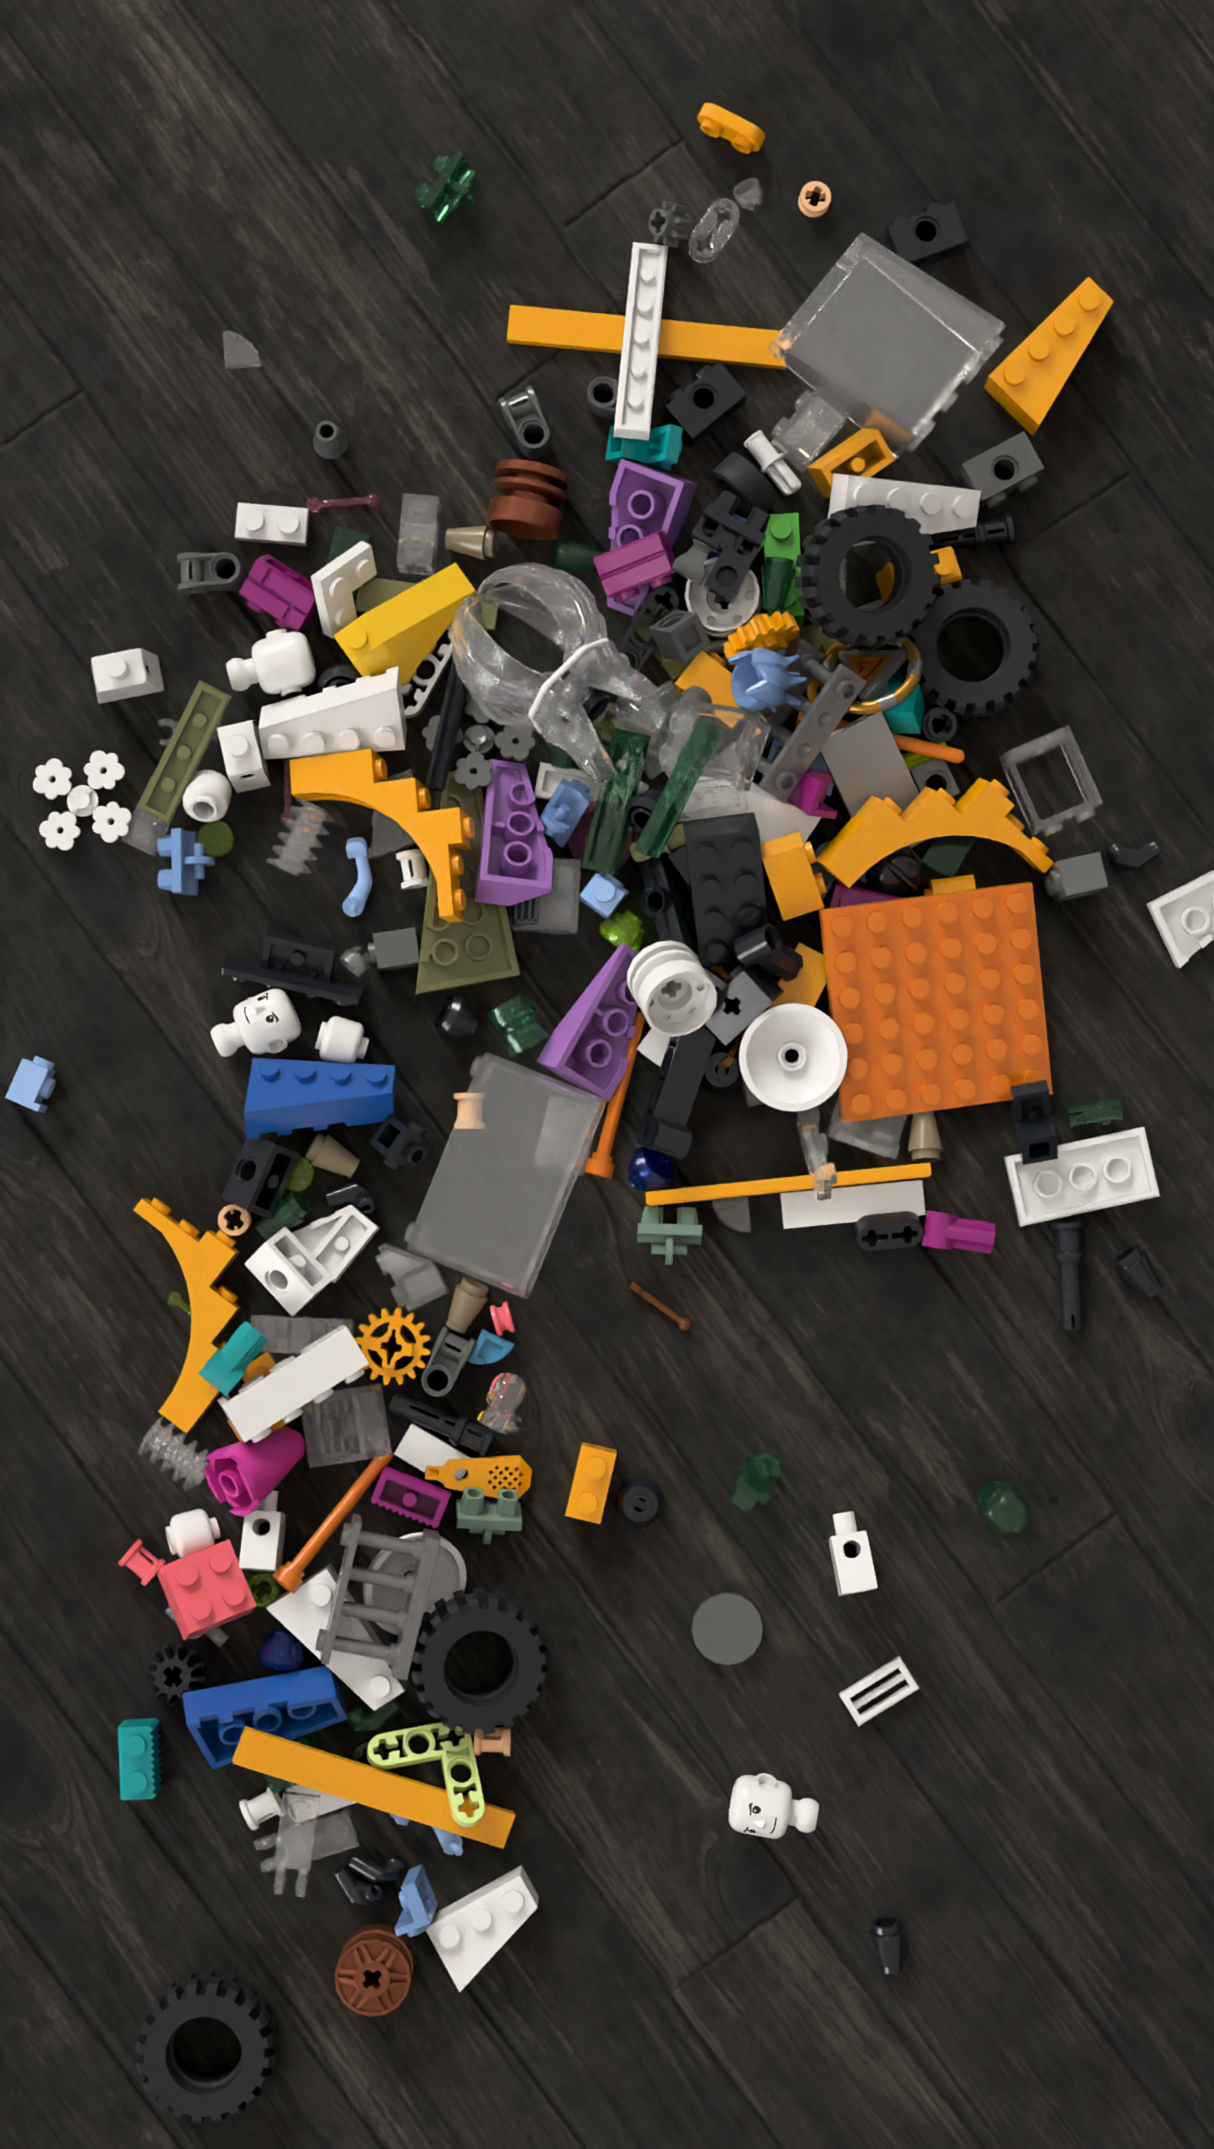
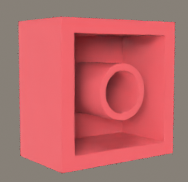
M229 1539L162 1566L157 1573L183 1640L251 1613L257 1606L243 1571L239 1568L238 1559Z

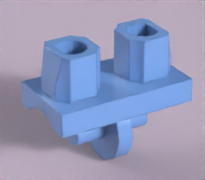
M563 778L539 817L545 828L544 833L553 838L562 848L594 798L589 795L590 788L577 779H572L569 782Z
M182 828L171 829V834L157 839L159 855L171 857L172 869L159 871L158 887L171 890L172 893L196 896L198 895V879H205L204 867L214 866L215 858L204 856V844L198 843V832L185 831Z

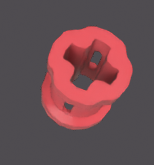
M138 1539L118 1564L121 1567L126 1565L142 1579L141 1584L146 1586L166 1561L164 1559L158 1560L142 1546L143 1541Z

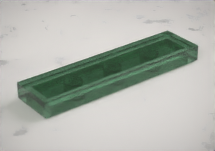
M702 718L698 720L635 846L636 851L659 859L724 728Z
M614 728L581 868L618 876L630 826L626 816V803L638 793L651 736Z

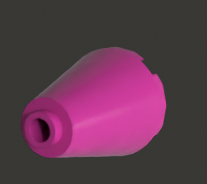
M283 1427L272 1431L268 1436L256 1443H253L250 1439L247 1442L241 1441L216 1449L207 1455L205 1459H209V1465L204 1467L208 1485L220 1503L227 1501L234 1507L229 1510L234 1515L242 1517L249 1515L260 1506L304 1456V1439L298 1431Z

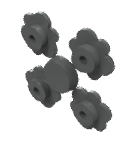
M489 686L481 687L480 691L474 689L467 692L465 697L467 702L465 713L468 716H474L475 722L479 725L468 728L464 736L462 730L458 728L455 744H458L463 740L470 754L467 756V759L460 758L457 760L456 766L458 769L455 770L453 778L458 785H465L469 791L476 790L478 786L487 787L492 783L490 772L493 770V764L489 760H484L483 755L491 751L494 742L501 749L503 758L513 757L517 761L527 759L529 750L533 749L536 745L535 739L531 737L532 730L526 724H520L517 727L513 724H507L504 727V732H500L496 736L488 726L483 725L487 724L491 718H499L501 716L500 707L504 704V696L500 692H492ZM439 715L433 716L429 720V727H425L422 730L423 737L427 739L426 747L431 752L440 719Z

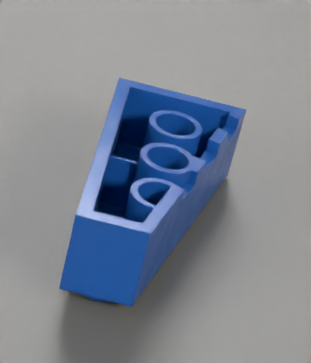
M253 1058L244 1108L246 1140L259 1139V1134L276 1131L277 1136L292 1134V1129L313 1127L314 1131L326 1130L332 1124L343 1122L346 1126L384 1122L389 1114L394 1116L395 1065Z
M327 1666L182 1693L187 1727L212 1770L232 1763L245 1726L293 1740L348 1719L342 1688L334 1672Z

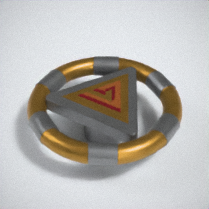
M908 637L896 638L895 642L889 643V645L899 650L853 651L862 646L848 645L840 642L830 650L821 665L834 672L835 666L840 660L842 665L867 681L858 694L861 701L854 700L847 713L873 714L883 712L897 706L913 692L921 679L923 663L918 648ZM908 658L909 664L906 679L895 691L886 694L889 689L888 680ZM819 681L822 690L825 684Z

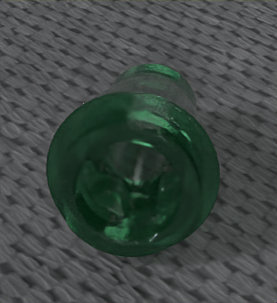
M567 538V541L558 540L553 567L561 569V573L598 572L593 558L606 552L598 551L570 538Z
M766 557L765 565L761 566L764 610L784 612L785 602L797 571L793 569V560L781 557Z
M292 1190L288 1194L283 1193L273 1218L263 1217L256 1223V1228L265 1239L269 1240L285 1226L287 1229H290L304 1222L305 1216L310 1213L309 1207L297 1192Z

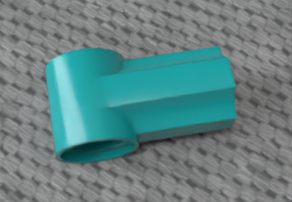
M247 1321L239 1326L221 1350L218 1349L198 1373L225 1396L247 1372L245 1370L269 1341L268 1338Z

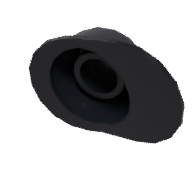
M905 846L882 858L859 879L874 892L908 898L919 889L918 887L922 882L924 872L922 861L909 846Z

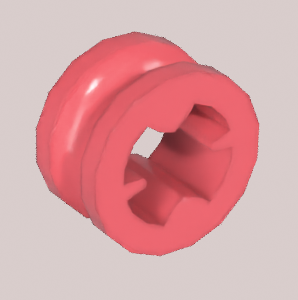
M503 1302L501 1307L491 1305L490 1310L497 1335L502 1336L505 1330H509L511 1333L515 1332L508 1302Z

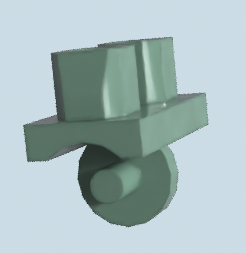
M658 1206L644 1207L641 1223H638L637 1243H652L651 1254H665V1265H672L673 1255H687V1245L685 1244L701 1245L702 1225H698L696 1208H677V1224H663V1208Z
M466 1487L462 1498L456 1499L457 1528L469 1529V1533L482 1534V1544H490L492 1534L505 1535V1530L521 1531V1504L518 1502L515 1489H501L498 1491L497 1501H485L484 1490L479 1487Z

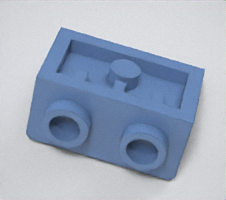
M423 1864L410 1868L401 1886L402 1891L399 1892V1899L403 1911L394 1928L397 1936L407 1933L408 1937H413L426 1931L438 1906Z

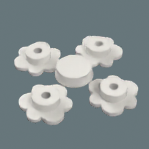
M98 750L91 754V763H87L84 766V772L89 776V786L80 785L72 789V784L69 781L72 777V771L67 767H63V763L59 759L52 758L47 761L45 766L39 765L36 768L35 773L38 777L33 781V788L36 792L45 793V796L51 800L55 799L58 794L67 795L69 793L67 805L71 812H64L62 814L51 812L48 817L49 820L42 822L39 827L40 834L46 838V845L48 847L56 848L58 846L61 850L67 851L74 846V838L79 837L81 833L80 828L75 826L77 823L75 815L84 817L93 814L96 822H94L92 829L95 833L101 834L102 839L107 843L115 842L119 835L126 836L128 834L129 827L127 824L132 819L131 812L126 808H120L116 802H109L106 807L98 806L99 800L94 790L101 789L103 786L111 790L116 786V781L124 777L125 769L118 763L119 758L115 753L106 755L103 751ZM56 777V781L52 783V779ZM111 820H114L113 825H110Z

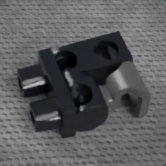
M724 490L716 499L714 505L708 504L704 514L690 535V539L694 542L693 546H691L688 552L675 559L672 570L701 586L705 575L704 562H706L710 552L719 554L720 556L704 583V589L733 604L760 549L766 541L765 532L769 524L770 515L753 507L745 523L738 520L733 515L741 503V499Z

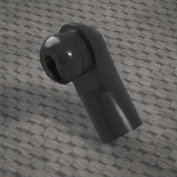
M350 1182L325 1191L330 1208L348 1202L358 1208L361 1213L371 1214L377 1207L378 1200L375 1193L358 1182Z

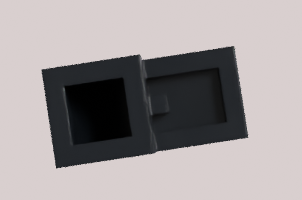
M1046 1080L1011 1086L1010 1114L1022 1164L1027 1165L1058 1159L1057 1134L1050 1115L1049 1088Z

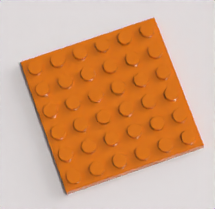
M1031 882L819 909L830 1018L840 1029L847 1048L846 1072L838 1087L842 1122H857L1011 1100V1086L1046 1080L1049 1094H1053L1033 885Z

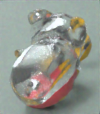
M509 1372L501 1373L495 1377L486 1397L488 1407L479 1414L477 1420L503 1434L508 1435L517 1432L519 1428L516 1424L521 1422L522 1418L515 1414V1410L525 1396L526 1387L524 1381L517 1375Z

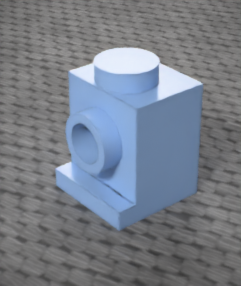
M600 871L593 876L582 891L580 900L609 920L629 891L616 878Z
M36 1055L33 1061L22 1058L5 1098L37 1112L45 1113L48 1106L41 1103L43 1098L48 1099L54 1090L56 1080L53 1079L55 1073L53 1067L55 1063Z

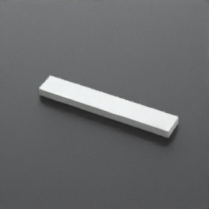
M633 242L613 437L649 440L668 246Z

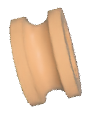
M820 181L807 183L803 186L798 198V206L801 212L808 217L822 216L827 211L831 202V192L826 184ZM813 192H817L820 194L819 199H824V202L820 201L817 206H812L809 204L811 199L806 200V197H811Z
M235 1204L225 1206L218 1216L220 1229L230 1236H238L245 1233L252 1223L250 1212ZM236 1209L242 1213L240 1219L244 1223L241 1228L235 1226V1230H232L228 1227L230 1221L226 1218V1215L229 1211L231 1214H235Z

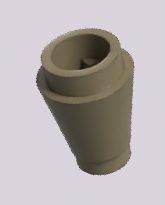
M488 525L455 529L448 528L446 531V550H453L454 552L484 561L488 557L495 558L497 555L499 533L498 530L491 529Z
M934 1111L914 1113L908 1145V1153L911 1154L912 1162L929 1163L939 1161L940 1152H943V1147Z
M317 1133L305 1154V1158L311 1161L310 1165L343 1176L345 1175L348 1178H351L360 1162V1159L354 1157L351 1152L329 1134L324 1136Z
M463 1277L461 1283L456 1284L446 1325L457 1332L465 1333L488 1301L486 1295L489 1288L474 1279Z

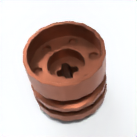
M506 459L497 462L496 475L499 477L494 479L493 488L506 496L490 498L486 524L492 529L516 537L533 540L557 539L562 521V512L556 507L551 506V504L565 502L566 493L562 490L568 488L569 475L555 467L536 461Z
M381 1923L365 1925L353 1932L343 1946L334 1975L336 1991L342 2002L355 2013L369 2017L385 2015L396 2009L407 1996L415 1966L414 1950L404 1934L396 1935L395 1927ZM368 1970L372 1973L377 1970L380 1971L379 1979L376 1976L369 1979L367 1977Z

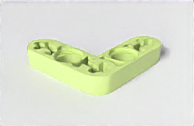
M442 1722L381 1733L370 1740L367 1748V1759L373 1767L382 1770L441 1759L453 1820L462 1827H472L481 1820L485 1810V1803L471 1734H464L461 1727L456 1726L454 1729L456 1735L463 1736L459 1740L458 1746H453L451 1741L440 1742L439 1751L434 1750L435 1738L433 1733L437 1732V1740L447 1738L449 1731L452 1730L444 1726ZM415 1736H422L428 1741L429 1748L423 1754H415L408 1746L409 1740ZM403 1739L402 1751L405 1757H399L400 1750L390 1752L387 1760H382L379 1754L374 1755L373 1752L378 1750L379 1744L384 1743L386 1749H393L398 1747L397 1740ZM455 1765H466L470 1769L471 1778L464 1783L456 1782L451 1776V1769ZM474 1787L475 1791H469L468 1799L469 1804L477 1806L478 1809L474 1810L471 1818H467L466 1813L459 1812L458 1809L463 1806L462 1792ZM454 1791L461 1792V1793H459L458 1795H455V1794H454Z

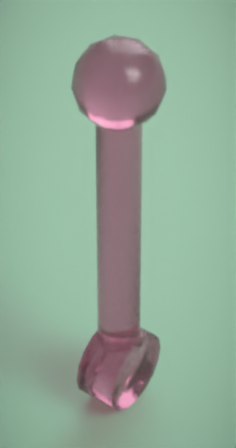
M375 493L361 498L319 501L316 497H310L306 502V506L311 512H318L323 507L363 504L376 507L380 499Z
M294 757L281 758V762L284 764V813H282L280 819L286 826H291L295 822V816L291 813L289 760L295 759Z

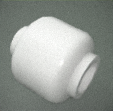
M204 769L197 771L183 795V807L186 813L200 822L210 823L221 819L229 807L232 796V789L228 779L214 770Z
M333 1016L329 1019L328 1023L322 1021L315 1049L319 1050L320 1058L324 1061L355 1063L357 1057L364 1059L369 1039L363 1037L364 1027L362 1024Z
M195 1509L177 1514L171 1518L170 1526L165 1527L171 1554H178L180 1559L215 1545V1539L221 1538L216 1518L209 1519L203 1509Z

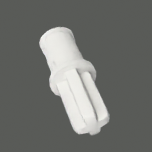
M761 430L752 434L744 442L745 448L750 451L762 467L761 473H767L784 496H791L801 487L799 479L784 462V454H778Z

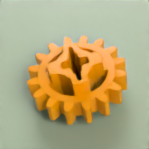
M776 611L769 617L767 613L753 616L744 626H739L735 634L728 636L729 641L723 644V652L727 660L739 652L745 650L753 651L754 648L760 647L773 652L785 649L786 653L797 636L800 637L798 633L800 629L793 615L790 616L788 611L783 614L780 611Z
M400 1307L396 1308L394 1315H390L388 1309L383 1308L381 1309L382 1318L378 1319L372 1313L368 1316L371 1322L370 1326L365 1324L359 1325L358 1328L364 1333V1336L356 1337L354 1340L362 1346L361 1351L369 1362L362 1369L365 1370L370 1367L373 1370L370 1376L371 1380H374L380 1374L383 1376L384 1385L389 1384L391 1377H395L400 1385L404 1383V1374L407 1373L412 1379L417 1376L414 1369L415 1366L420 1368L426 1367L427 1364L421 1359V1356L430 1355L431 1350L424 1347L423 1343L430 1340L431 1336L421 1335L420 1330L426 1324L421 1322L415 1325L412 1322L415 1313L411 1312L405 1318L402 1317V1309ZM390 1322L388 1331L383 1336H371L378 1326ZM403 1325L413 1333L416 1343L407 1340L402 1333ZM396 1330V1343L402 1345V1350H397L393 1357H391L390 1362L389 1349L384 1347L383 1343L390 1341ZM370 1350L377 1351L383 1360L382 1367L373 1360ZM403 1356H414L407 1366L396 1370L398 1359Z

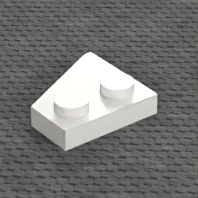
M349 1205L326 1218L310 1223V1225L292 1234L333 1278L331 1282L336 1283L380 1227L356 1207Z

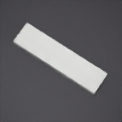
M922 1180L780 1193L783 1229L857 1222L863 1216L909 1211L918 1216L926 1215Z

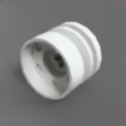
M719 557L708 559L704 562L705 575L702 585L700 586L688 579L685 591L688 611L697 613L707 635L713 639L728 638L729 635L735 634L739 626H744L753 616L761 614L763 606L757 577L751 569L734 603H729L728 609L724 610L719 603H716L722 601V598L704 589V583Z
M672 940L656 942L644 948L632 960L627 971V985L648 1024L655 1031L671 1037L687 1035L699 1029L710 1019L716 1007L717 992L694 952L684 943Z

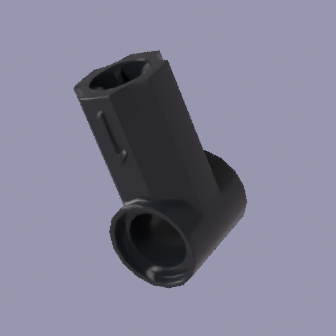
M764 925L735 940V952L745 967L750 968L758 964L786 982L797 978L799 970L803 967L802 956L782 943L779 933L772 925Z

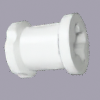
M421 849L397 853L396 859L401 862L404 882L401 883L402 890L427 887L429 877L425 856Z
M273 1785L267 1787L266 1792L249 1801L246 1799L239 1801L244 1819L253 1831L258 1829L259 1824L277 1814L282 1816L286 1813L284 1803Z

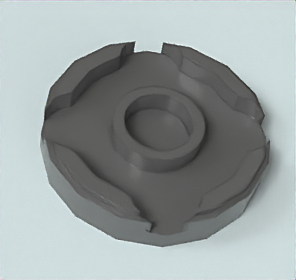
M721 1592L712 1595L700 1603L693 1615L691 1630L695 1645L704 1657L714 1663L732 1665L743 1662L754 1654L762 1639L763 1625L760 1613L749 1599L738 1593Z

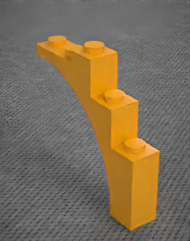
M371 748L289 760L291 792L293 796L302 802L319 800L346 801L374 809L395 820L413 838L430 864L437 881L439 917L448 923L463 921L462 911L466 910V896L464 890L460 889L459 875L464 873V864L461 854H458L457 851L471 850L470 839L475 837V826L472 817H469L460 807L427 811L431 807L430 792L416 778L383 782V780L387 779L386 762Z
M978 778L957 803L942 788L935 791L925 787L903 812L890 798L885 797L884 800H881L872 795L816 858L822 867L848 888L870 867L894 851L915 842L950 835L982 837L1005 843L1016 851L1032 868L1044 874L1054 864L1045 855L1049 849L1036 837L1027 838L1021 832L1024 825L1009 813L1015 806L1006 798L1010 792L997 780L993 779L989 782L982 778Z
M155 1197L152 1201L148 1198L141 1199L133 1210L161 1231L172 1247L181 1265L190 1297L192 1320L187 1357L173 1391L158 1411L187 1434L193 1430L221 1393L198 1373L214 1353L226 1345L227 1342L223 1341L220 1345L216 1340L242 1308L236 1303L238 1296L223 1285L219 1289L214 1286L240 1252L233 1247L236 1241L219 1229L217 1233L212 1230L207 1231L199 1239L197 1235L200 1231L184 1219L180 1223L168 1215L171 1209Z

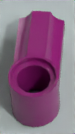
M926 1210L921 1246L946 1250L957 1248L991 1254L995 1240V1224L973 1219L958 1218V1215Z

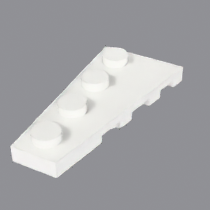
M1214 870L1146 904L1177 968H1181L1189 961L1188 958L1214 939Z

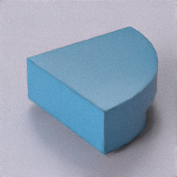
M482 1329L467 1361L479 1365L494 1363L505 1357L515 1343Z

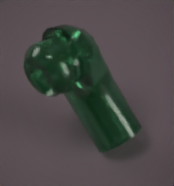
M393 1700L366 1715L360 1707H355L347 1713L348 1719H346V1722L351 1725L349 1729L355 1733L375 1731L384 1726L400 1710Z

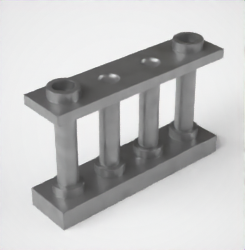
M799 636L796 637L784 657L800 656L787 671L800 673V677H806L807 680L786 690L789 695L801 702L800 706L783 704L777 706L776 712H773L768 707L755 712L747 711L718 754L723 760L747 775L750 774L753 768L764 774L765 776L758 786L783 802L787 801L867 682L841 663L834 672L821 665L827 655ZM815 677L824 683L825 686L815 701L811 702L802 694ZM796 708L805 716L792 733L783 727L782 724L792 709ZM775 738L785 746L772 763L763 757L762 754L772 739Z
M353 1514L351 1524L345 1523L343 1527L340 1545L346 1547L326 1630L319 1629L315 1650L321 1651V1664L329 1665L332 1650L385 1660L387 1665H391L393 1678L407 1680L441 1539L438 1531L425 1528L422 1539L416 1538L415 1541L362 1531L361 1516ZM357 1545L411 1555V1559L416 1560L413 1574L407 1573L406 1576L353 1566ZM353 1580L402 1590L403 1595H408L405 1609L399 1608L398 1611L345 1601L348 1581ZM340 1615L394 1625L395 1630H400L397 1643H390V1646L336 1636Z

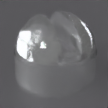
M749 178L740 182L733 190L734 198L740 207L745 210H754V204L760 205L763 201V190L756 178Z
M360 946L350 947L339 958V961L357 977H361L370 965L368 952L363 956L359 955L362 950Z

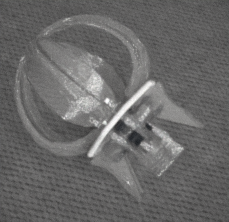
M518 563L495 571L481 583L477 591L482 601L516 616L552 640L565 651L563 655L564 664L555 673L551 671L540 673L526 667L510 656L489 636L485 626L482 604L477 601L478 597L473 595L467 597L457 609L450 631L453 645L452 657L458 676L470 691L472 698L484 715L497 724L510 725L516 730L526 732L537 730L543 735L547 743L557 745L565 750L574 759L581 771L586 773L592 781H595V784L616 776L617 772L592 724L595 720L597 723L602 721L609 710L654 734H658L670 713V710L664 707L655 697L660 694L661 690L655 684H652V681H649L645 675L634 670L630 666L626 654L618 653L614 642L608 640L605 618L597 610L594 595L582 581L563 570L553 569L539 563ZM500 582H502V583H510V585H506V586H503V587H495V588H493L494 586H496V585L499 584ZM569 670L571 674L564 681L561 676ZM626 698H628V699H630L631 701H633V702H635V703L641 705V708L638 709L636 706H634V705H633L630 701H628Z

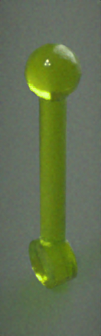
M171 1292L168 1295V1303L172 1306H179L191 1316V1307L182 1301V1297L178 1292ZM224 1330L216 1341L219 1343L226 1342L229 1338L228 1332Z

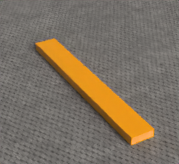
M510 305L507 343L622 354L626 316ZM661 319L657 357L786 370L790 332Z
M929 1162L645 1192V1198L648 1206L924 1178L930 1177L932 1174Z
M247 1726L243 1729L232 1759L235 1765L502 1849L505 1846L516 1816L514 1811L484 1802L485 1810L477 1825L462 1827L453 1820L447 1790ZM463 1795V1806L458 1810L459 1812H465L467 1818H471L474 1810L478 1808L477 1806H471L468 1797Z

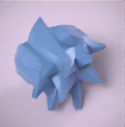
M760 647L754 648L753 651L745 650L729 658L728 662L730 664H736L731 679L732 694L735 702L743 711L747 709L749 712L760 711L766 707L776 712L777 706L783 704L800 706L801 702L786 692L787 689L807 680L806 677H800V673L787 671L800 656L784 657L785 649L773 652Z

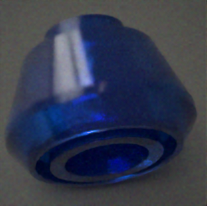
M643 1146L635 1150L628 1166L629 1182L635 1189L644 1192L656 1191L668 1187L673 1181V1165L666 1155L649 1150Z
M274 1629L273 1634L265 1637L256 1655L262 1666L277 1670H298L306 1660L302 1642L288 1629Z

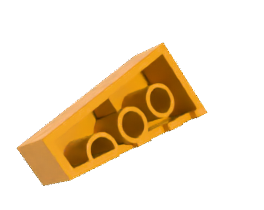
M1090 277L1071 293L988 376L983 387L1032 436H1034L1114 302Z

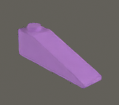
M621 459L609 498V505H612L611 527H609L611 550L663 530L668 537L671 548H673L687 517L697 483L656 468ZM648 583L638 587L640 595L622 602L619 596L607 597V606L633 616L646 593L652 589V585Z
M490 759L493 764V770L490 772L492 783L486 787L474 901L511 906L551 892L553 855L551 848L547 846L544 836L545 828L538 816L535 806V795L526 765Z
M625 943L620 944L555 1028L536 1061L563 1079L608 1102L626 1072L629 1061L626 1058L630 1037L634 1038L636 1026H633L638 1005L627 985V971L632 960L639 952Z

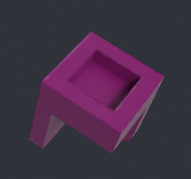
M808 768L787 801L809 816L836 819L838 813L824 803L832 775L824 770Z

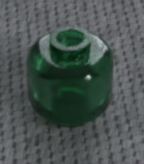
M993 1481L987 1484L978 1494V1514L995 1533L1001 1535L1010 1532L1018 1533L1027 1525V1517L1031 1506L1028 1499L1013 1483Z

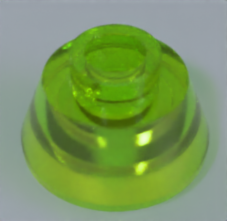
M627 910L623 915L616 912L599 925V934L617 948L621 943H625L637 952H640L645 931L640 927L644 922Z

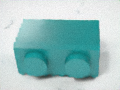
M157 1718L124 1720L118 1727L121 1800L153 1799L163 1787L160 1784L162 1778L159 1776L162 1773L159 1769L162 1765L159 1760L162 1757L159 1755L161 1749L158 1748L161 1743L158 1741L160 1735L157 1732L160 1728L157 1725L160 1721Z

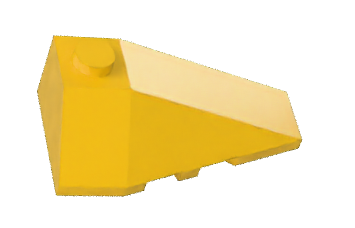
M455 562L361 615L333 636L362 677L370 675L372 678L385 674L387 669L399 666L402 688L412 680L417 673L416 669L427 654L432 653L437 646L436 642L447 627L452 626L475 595L476 590Z

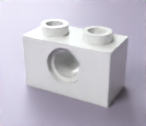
M286 1226L267 1240L245 1263L246 1267L292 1317L312 1301L333 1280Z

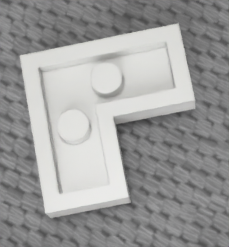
M363 541L357 543L311 576L323 634L332 639L334 638L333 635L357 619L352 592L377 575L372 546Z

